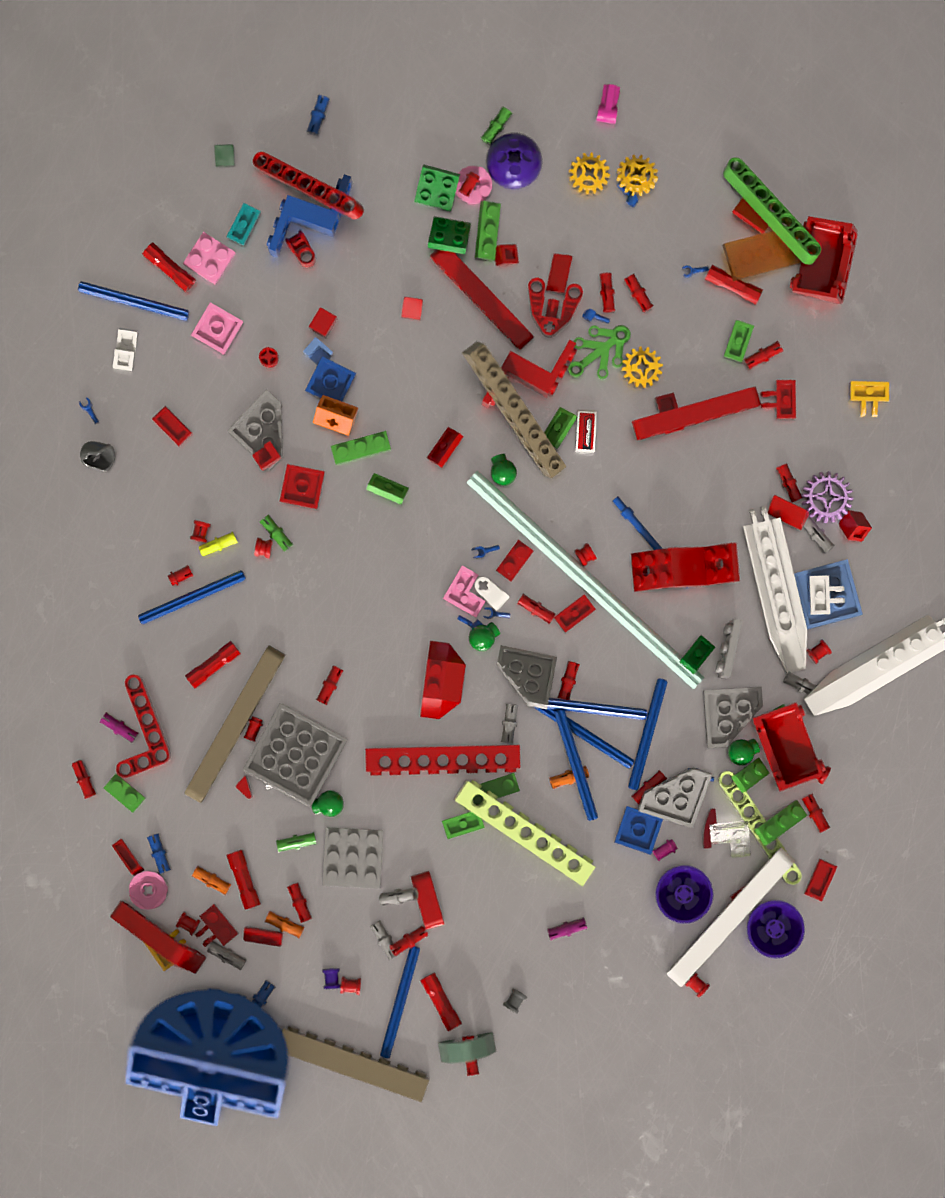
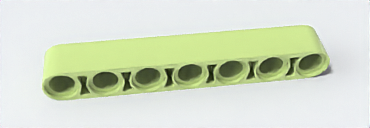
M730 771L721 772L718 776L720 787L768 858L770 859L779 848L785 850L778 838L774 840V848L768 849L764 846L754 831V827L758 822L764 823L766 820L746 791L742 793L743 797L740 801L733 799V793L737 790L740 791L733 779L730 785H724L722 777L726 774L732 777L734 774ZM747 806L752 807L754 810L751 817L744 815V809ZM793 863L782 878L786 883L795 885L800 882L802 875L796 864ZM791 870H794L797 874L794 881H789L787 878V874Z

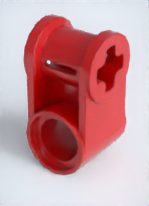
M301 229L293 237L284 239L303 267L310 268L315 264L316 257L314 251ZM304 254L312 255L311 260L307 262L303 261L302 257Z

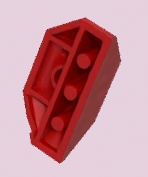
M430 641L420 717L440 719L461 703L466 664L450 643Z

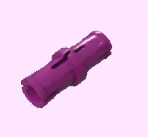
M106 712L103 716L109 722L101 718L100 723L112 729L114 734H119L133 743L135 739L129 734L137 737L138 732L126 726L124 721H118Z
M583 917L579 920L569 923L566 921L563 922V925L548 928L547 932L552 941L566 935L569 937L572 933L587 930V925Z

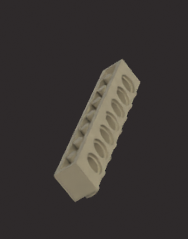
M476 341L463 351V356L543 475L553 478L567 466L486 345Z

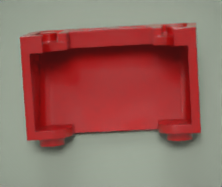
M808 216L803 227L820 244L821 253L813 264L807 265L801 261L799 274L792 277L790 288H792L794 293L842 304L858 231L852 223Z
M797 702L752 718L779 791L823 776L822 771L826 770L822 759L818 760L802 719L805 716L802 705H797Z

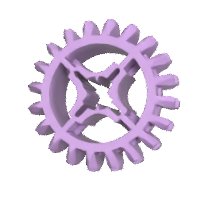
M830 471L827 472L826 477H824L823 472H820V479L816 475L812 476L814 483L811 480H807L806 483L810 488L807 486L803 487V490L808 493L801 494V497L807 498L806 501L802 502V505H809L806 510L813 511L810 514L811 518L815 514L818 515L816 521L819 522L824 517L823 521L827 523L828 517H830L833 523L835 522V516L839 520L842 519L840 512L848 514L845 507H852L847 501H852L853 497H848L847 494L852 493L853 490L849 489L846 491V487L850 484L849 482L844 485L842 484L845 479L844 477L837 480L838 473H835L833 478H831ZM825 482L822 493H813L817 484ZM831 483L840 489L842 495L835 494L832 491ZM825 492H827L828 495L833 498L832 500H828V503L826 502L825 498L821 497L822 495L826 494ZM812 499L822 503L823 512L816 508ZM842 501L838 510L829 513L832 502Z

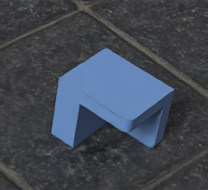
M316 337L303 351L316 365H318L322 356L330 359L334 355Z

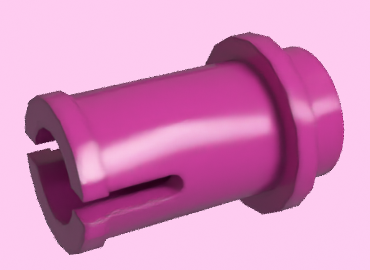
M673 839L666 840L665 844L653 850L658 861L672 852L676 853L675 850L678 847Z

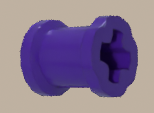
M340 968L322 969V973L325 974L324 989L341 988L338 982Z

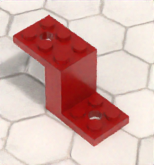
M571 340L568 341L551 373L512 351L509 352L501 369L506 377L509 376L547 398L549 394L553 395L559 384L556 382L557 379H562L568 368L566 365L567 361L572 362L577 353V349H575L576 343ZM487 391L482 400V405L489 409L490 405L494 406L496 403Z
M737 543L706 547L665 548L631 553L634 592L661 588L701 587L740 581Z

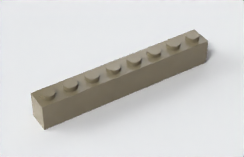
M290 1025L288 1028H283L282 1033L286 1040L289 1056L422 1102L430 1079L426 1077V1073L417 1070L415 1073L410 1072L408 1067L398 1064L397 1067L390 1065L391 1061L387 1059H373L370 1053L361 1051V1054L353 1051L354 1048L343 1045V1047L335 1045L336 1042L325 1038L322 1041L317 1039L316 1034L307 1032L305 1035L300 1033L298 1028Z

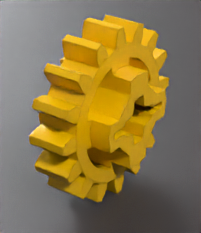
M593 152L590 153L589 157L583 153L582 159L577 156V163H571L574 169H569V173L573 174V176L569 177V180L575 181L573 188L579 186L578 192L584 189L586 195H588L590 190H592L593 194H596L597 188L602 191V184H608L605 178H610V174L606 173L610 167L604 166L606 160L600 161V155L596 158L593 157ZM587 162H594L595 164H587ZM578 167L582 171V174L579 177H577ZM586 170H588V172L593 171V177H591L590 175L585 176ZM600 170L602 171L601 180H599V177L597 176V173ZM584 183H591L592 186L584 185Z
M633 154L631 160L625 157V163L620 162V168L617 169L616 173L618 174L616 180L621 181L620 188L626 187L625 193L630 190L632 191V196L635 195V192L642 196L643 191L648 194L650 188L653 189L655 187L654 182H657L658 179L656 176L658 169H653L655 163L649 164L650 158L643 160V155L636 158L635 154ZM626 169H627V170H628V174H627V176L625 177V171H626Z
M639 346L637 352L634 348L631 349L632 355L628 353L625 355L628 360H622V363L626 365L621 368V371H626L623 378L629 377L628 384L635 382L636 388L639 384L642 385V388H646V383L652 386V380H659L656 375L662 374L659 368L663 364L658 363L661 357L654 356L656 351L650 353L649 347L643 351L642 347ZM645 355L651 358L653 362H649ZM637 356V362L630 365L631 360ZM641 363L647 367L643 372L637 367ZM654 370L653 375L647 379V373ZM631 372L636 373L639 376V379L635 378L631 374Z

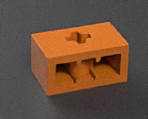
M322 395L316 408L313 423L349 436L355 423L358 407Z

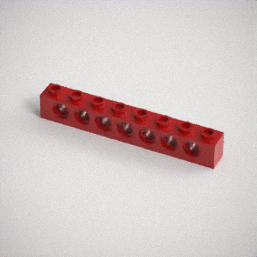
M520 745L365 749L366 772H370V776L382 775V771H389V775H401V771H409V775L420 774V770H428V774H439V770H447V774L459 773V770L466 769V773H478V769H486V773H497V769L505 768V772H516V768H520ZM499 753H503L506 756V762L502 765L497 764L495 761V757ZM464 754L468 757L466 765L461 766L457 763L458 755ZM478 754L486 755L487 762L484 765L477 764L476 756ZM405 755L410 758V764L407 767H402L399 764L401 756ZM421 755L428 756L429 764L427 766H421L418 763ZM440 755L448 757L449 762L447 765L441 766L438 764L437 759ZM383 756H388L391 760V764L388 767L380 765V759Z

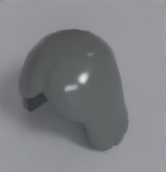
M89 441L81 448V462L86 467L106 472L113 465L115 459L114 448L110 444ZM100 454V458L93 461L95 456Z

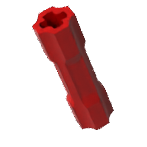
M153 242L142 253L145 258L161 269L185 292L196 282L192 275L176 264Z
M711 265L705 277V280L717 286H722L755 305L763 292V289L751 283H745L714 265Z
M229 641L209 659L186 674L185 677L195 689L241 653L232 641Z
M239 850L226 855L240 891L244 909L260 905L243 851Z
M435 972L421 979L420 981L435 1005L447 1031L460 1026L462 1022L449 1002Z

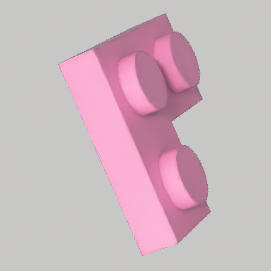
M461 566L443 599L476 618L486 602L469 592L479 575Z

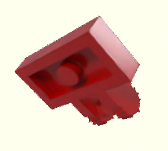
M776 380V391L761 392L762 397L776 396V403L765 402L761 404V408H776V419H796V380Z
M213 904L199 916L206 925L195 936L197 938L201 937L206 930L210 929L213 935L207 938L202 945L206 947L217 938L224 946L239 933L219 908Z

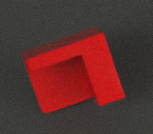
M319 308L309 325V329L326 339L337 321V316L323 308Z
M270 441L252 455L262 471L282 459Z
M848 510V514H845L839 522V526L848 540L862 542L872 529L862 512Z

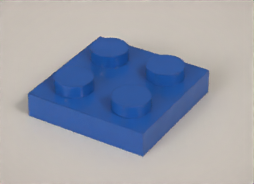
M322 356L305 391L320 399L322 395L343 401L356 373Z
M626 806L614 842L651 855L663 819Z

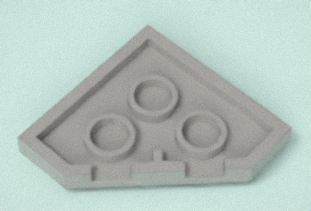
M266 389L229 428L228 432L252 455L270 441L282 458L281 402ZM274 463L267 469L270 471L276 463Z
M501 645L497 661L499 669L528 706L547 709L557 657Z
M762 687L704 690L707 748L727 747L763 706Z
M694 767L644 791L638 811L693 828L712 774Z

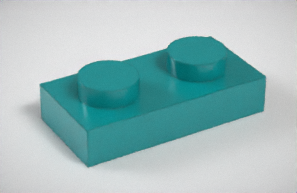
M243 203L226 237L244 246L261 211Z

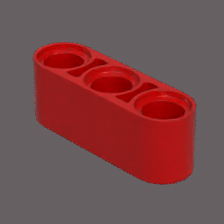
M426 871L411 876L413 887L418 891L417 901L426 930L445 925L430 872Z

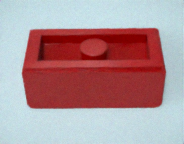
M744 198L740 200L732 211L733 214L763 234L769 227Z
M554 253L546 291L565 294L573 256Z
M777 495L773 496L768 510V515L774 518H781V521L799 530L802 529L810 514L806 509Z
M248 926L244 928L243 940L246 942L277 947L282 945L283 932Z

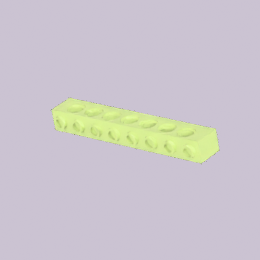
M466 780L454 798L456 802L581 886L585 884L595 869V866L592 865L593 860L585 855L581 858L576 854L578 850L569 844L566 847L560 843L562 839L553 833L551 836L544 833L546 830L538 823L532 825L528 822L529 817L521 812L519 815L513 812L514 807L505 801L501 804L496 800L498 796L489 790L487 793L480 790L482 786L474 780L471 783ZM477 794L483 797V801L479 805L473 803V797ZM490 806H498L499 811L496 815L489 814ZM507 816L514 817L515 822L512 826L505 825V818ZM525 826L531 830L527 837L521 835V829ZM540 837L546 839L544 847L537 846V840ZM556 848L562 849V855L559 858H554L552 854ZM571 859L578 860V866L574 869L568 866Z

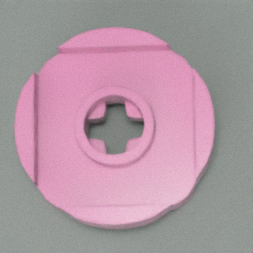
M468 166L458 172L460 174L456 190L458 198L470 205L480 204L481 201H485L492 190V179L483 167ZM471 171L480 176V182L476 186V190H472L470 196L467 197L460 193L459 189L467 178L466 174H469Z
M145 871L139 873L129 884L130 899L134 905L141 909L150 910L157 908L167 897L168 886L166 881L156 872ZM145 885H146L147 887H149L150 885L153 887V888H152V892H153L152 895H151V894H147V895L144 894V892H145L144 886H145Z

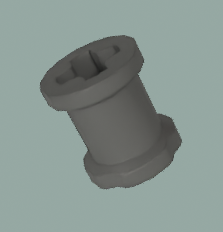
M512 988V994L503 1005L518 1014V1008L523 1000L527 999V996Z

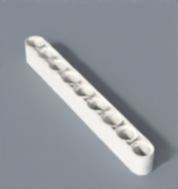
M779 848L672 966L667 975L682 987L796 860L783 848Z

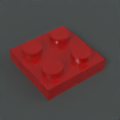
M287 464L280 502L318 509L325 471Z

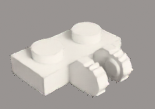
M829 575L809 576L810 615L830 614V603H845V598L842 597L830 599V591L842 592L844 591V586L829 587Z

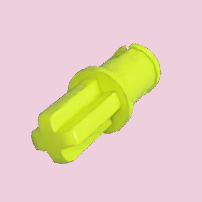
M231 532L219 538L214 537V540L200 545L199 550L202 556H206L218 550L222 551L223 548L237 543L234 533Z

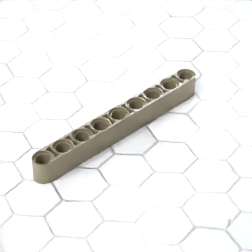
M268 645L184 793L185 795L202 803L286 654Z

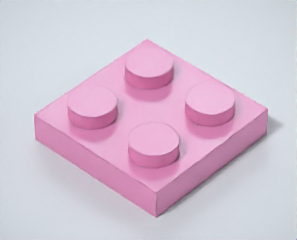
M203 232L183 262V265L216 285L236 252Z
M210 302L191 336L225 355L244 322Z

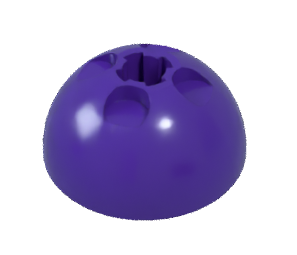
M507 133L498 137L489 147L486 155V167L491 178L500 186L508 189H520L530 185L538 177L542 168V154L536 142L527 135Z
M677 866L668 870L660 878L656 888V901L659 909L668 919L678 923H692L701 919L709 911L713 901V888L708 877L699 869L691 866Z
M778 900L765 902L759 905L749 917L747 924L749 941L755 950L766 957H786L798 949L804 938L805 926L803 918L799 911L787 902Z

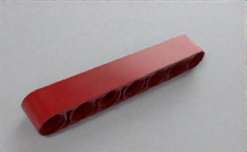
M258 152L253 157L254 166L264 174L351 219H359L363 215V205L353 197L265 152Z
M436 249L430 255L431 259L517 349H523L534 338L532 333L454 252Z
M755 386L632 421L637 440L755 408L760 406L761 402Z

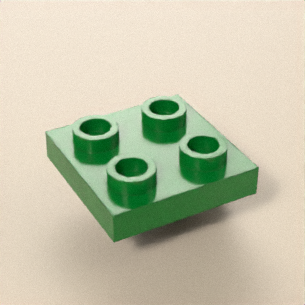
M423 164L414 202L451 211L460 174Z
M434 216L428 248L465 254L471 223Z

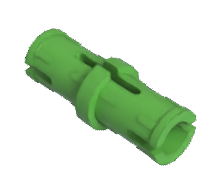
M505 107L501 108L494 120L489 122V127L481 136L484 142L491 145L496 135L504 129L503 126L512 115L511 111Z
M270 515L264 517L267 522L262 519L260 524L269 532V537L274 539L283 551L289 549L288 547H291L293 543L282 532V527H278Z
M314 832L301 836L296 834L292 838L276 840L278 852L290 849L299 850L300 847L316 844Z

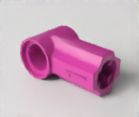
M604 84L596 121L615 124L620 87L613 84Z

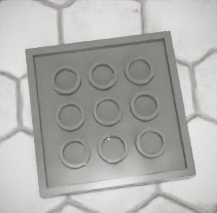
M280 703L243 771L311 807L348 739Z

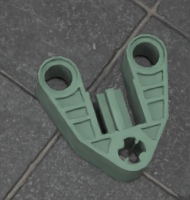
M493 1032L476 1035L475 1039L459 1042L447 1040L438 1043L441 1062L444 1063L469 1062L487 1057L496 1052Z

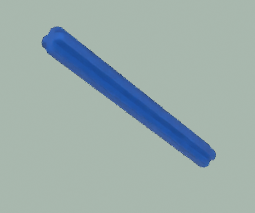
M83 281L78 286L79 292L182 320H187L189 316V311L186 309Z
M242 570L139 614V621L141 624L148 623L244 581L246 577Z
M659 678L655 686L628 788L633 790L639 789L668 683L665 679Z
M549 698L547 709H564L565 711L641 720L647 718L646 709Z
M534 707L557 722L555 717L557 710ZM567 717L572 733L627 768L632 767L634 763L632 758Z
M561 709L555 712V717L587 819L592 821L598 818V814L565 710Z
M416 946L409 949L380 1056L383 1058H390L420 952V948Z

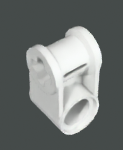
M480 577L474 583L475 591L496 611L510 598L501 588L486 577ZM486 581L487 590H479L480 585L478 582Z

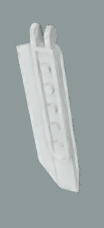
M762 506L761 514L764 522L758 523L754 508L749 509L752 524L743 526L769 638L786 673L805 670L807 627L781 518L769 520L766 506Z
M928 614L831 671L804 699L813 716L849 706L945 649V632L942 633L939 626L945 624V618L936 623Z

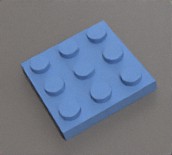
M848 559L794 573L807 630L863 615ZM829 575V587L844 586V591L842 592L830 591V599L842 597L845 598V603H830V614L810 615L809 576Z

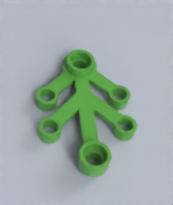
M595 325L589 328L588 333L592 338H596L599 335L611 337L606 342L584 340L581 337H577L574 342L576 343L577 340H581L583 345L580 347L576 345V349L584 347L596 350L580 362H572L568 368L569 374L572 377L581 376L584 368L601 356L597 376L600 379L607 378L609 373L607 370L609 349L615 344L616 352L615 357L612 359V365L616 368L623 365V346L629 341L631 336L630 330L624 325H618L613 330L599 328ZM591 329H597L598 333L596 335L591 334ZM623 332L625 336L623 338H619L617 336V333ZM616 358H619L621 360V364L616 365L614 363V360ZM576 366L579 368L580 371L578 373H574L572 371V368ZM605 370L606 375L603 377L600 376L599 371Z

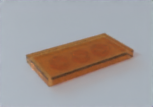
M774 231L722 245L733 281L801 264V260Z

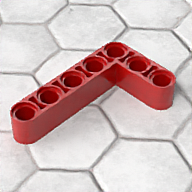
M134 674L129 675L125 679V687L149 751L125 759L117 764L116 772L123 778L131 777L165 764L171 758L169 746L145 683L140 676ZM133 678L139 680V686L136 689H132L129 684ZM139 696H144L146 699V704L142 707H139L136 703ZM146 714H151L153 717V721L149 725L143 722V717ZM152 732H157L160 735V739L156 743L150 740ZM159 750H164L167 754L163 761L157 758ZM141 757H146L149 761L145 768L139 765ZM125 763L131 769L127 775L121 772V766Z
M122 900L110 915L114 921L175 966L196 974L207 958L199 951L178 942Z

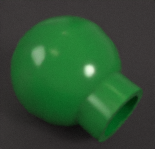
M499 454L491 458L493 464L491 467V478L493 481L502 486L511 484L517 476V469L513 462L507 460L505 454Z
M490 622L488 625L475 626L469 633V643L475 650L486 651L492 647L495 638L500 635V631L493 622Z
M744 739L735 740L728 748L729 759L739 766L747 765L752 761L754 755L760 752V747L755 739L748 741Z
M333 790L322 793L312 804L314 814L322 813L327 817L337 816L344 807L342 796Z

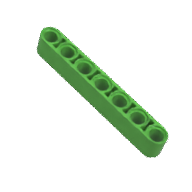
M737 157L731 158L723 171L725 179L804 264H813L821 253L820 244L743 160Z

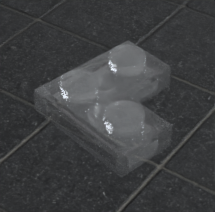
M748 821L709 825L711 845L730 843L732 858L751 856Z

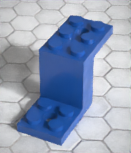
M344 174L342 179L339 178L336 189L349 195L353 184L351 176ZM287 195L286 200H282L279 208L281 210L280 218L276 217L273 228L275 232L269 236L267 241L270 255L279 256L290 222L334 237L342 213L332 208L327 209Z

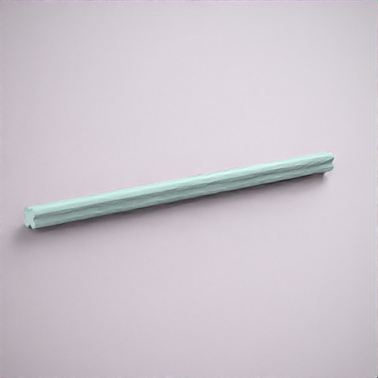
M476 471L467 481V484L690 687L694 689L704 679V676L698 671L692 674L679 663L682 658L679 653L479 471Z

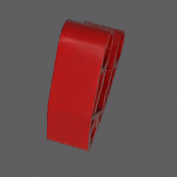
M533 278L528 284L531 315L542 335L551 338L570 323L583 296V289L578 284H571L567 287L560 319L557 318L559 300L548 299L546 316H542L545 283L541 278ZM539 283L542 289L539 292H535L531 288L532 284ZM576 289L580 295L577 298H572L569 295V291ZM548 324H552V327H554L555 329H551V332H547V328L544 329V327H547Z

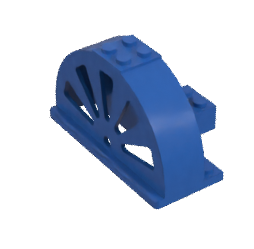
M208 988V990L186 992L161 1002L140 1022L129 1048L125 1084L182 1096L180 1118L218 1126L223 1106L278 1118L289 1065L288 1047L281 1029L273 1018L261 1007L246 999V996Z

